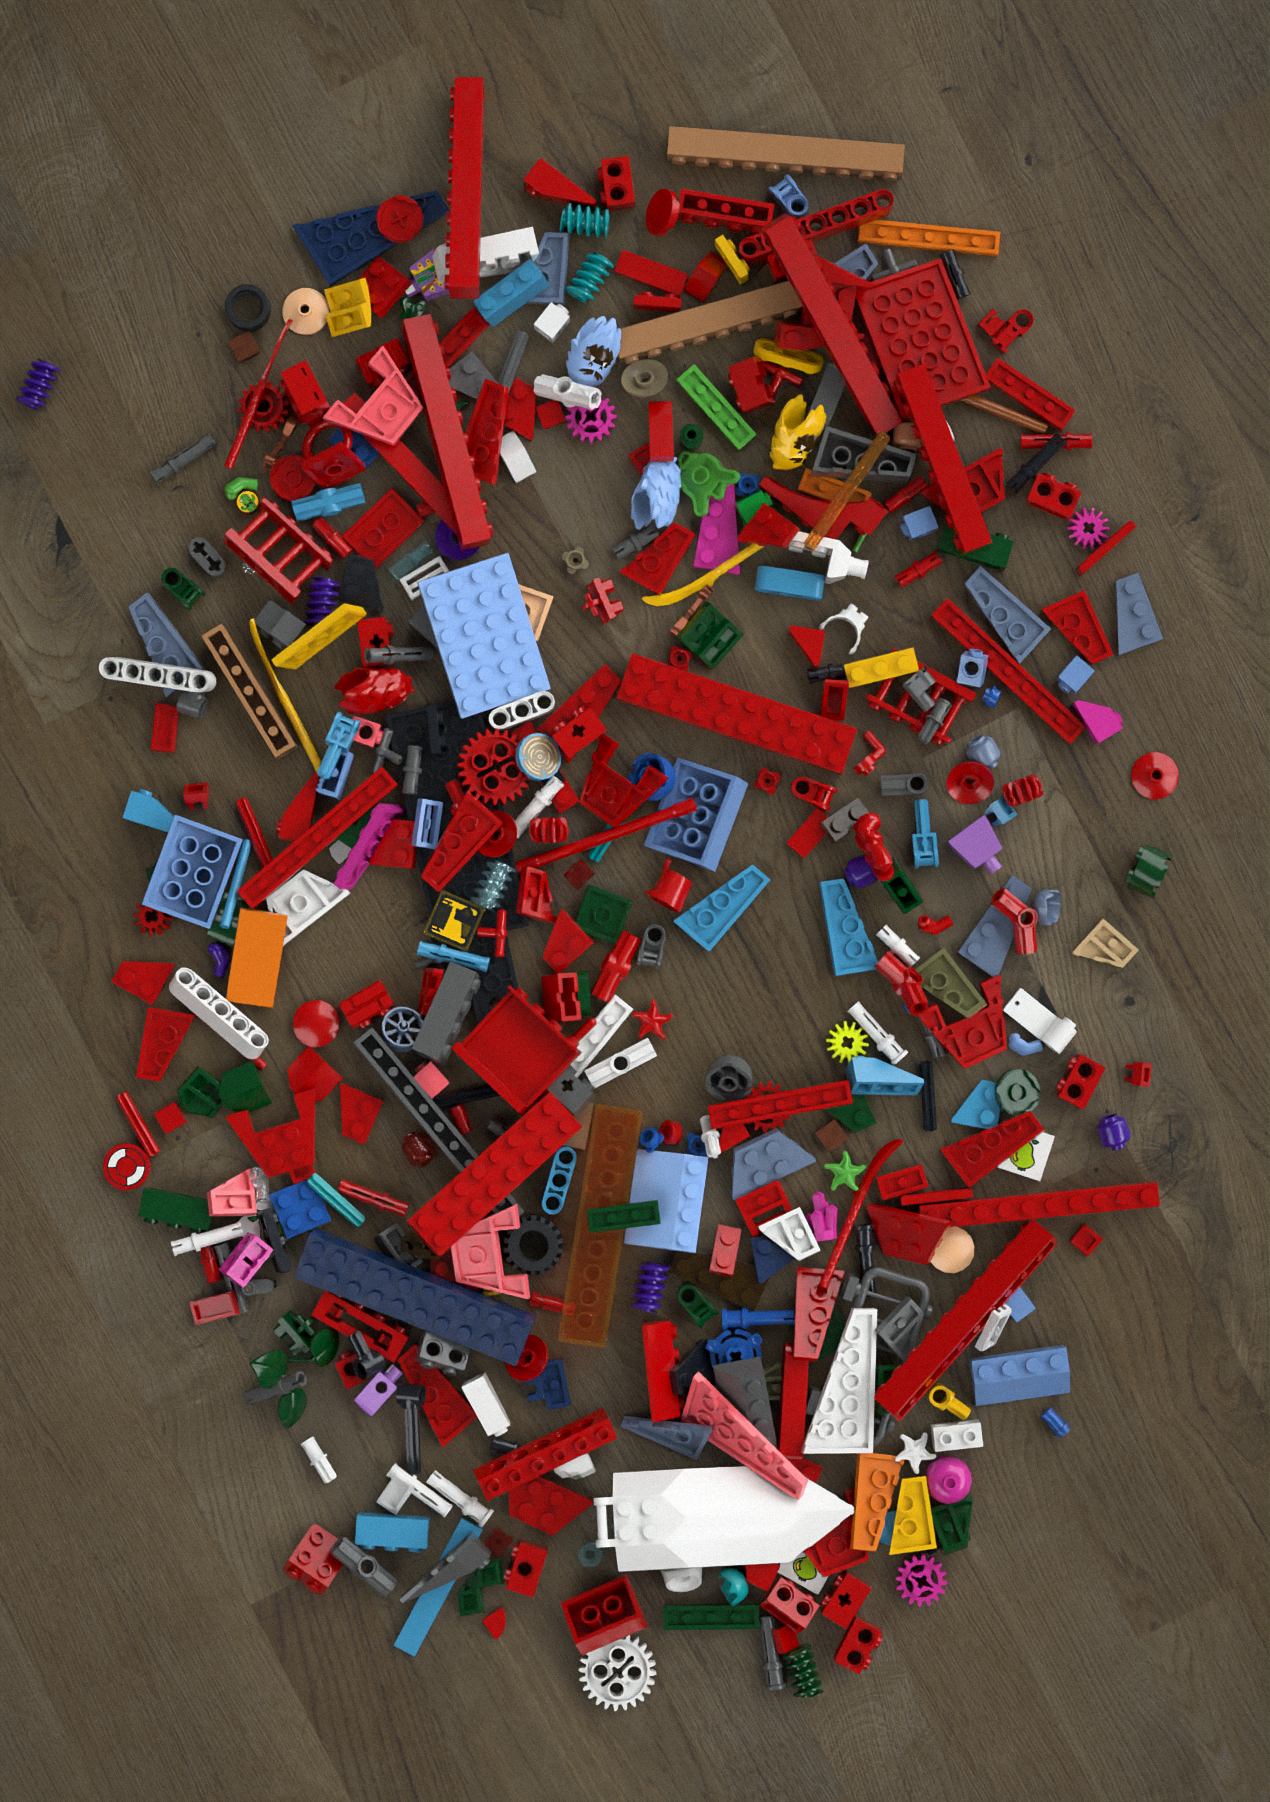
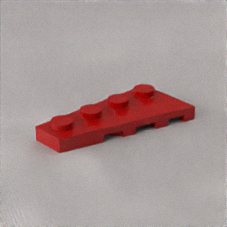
M485 379L466 430L469 440L467 450L468 454L474 458V476L496 485L509 387Z
M466 791L422 871L421 878L440 892L503 824L502 820L469 791Z

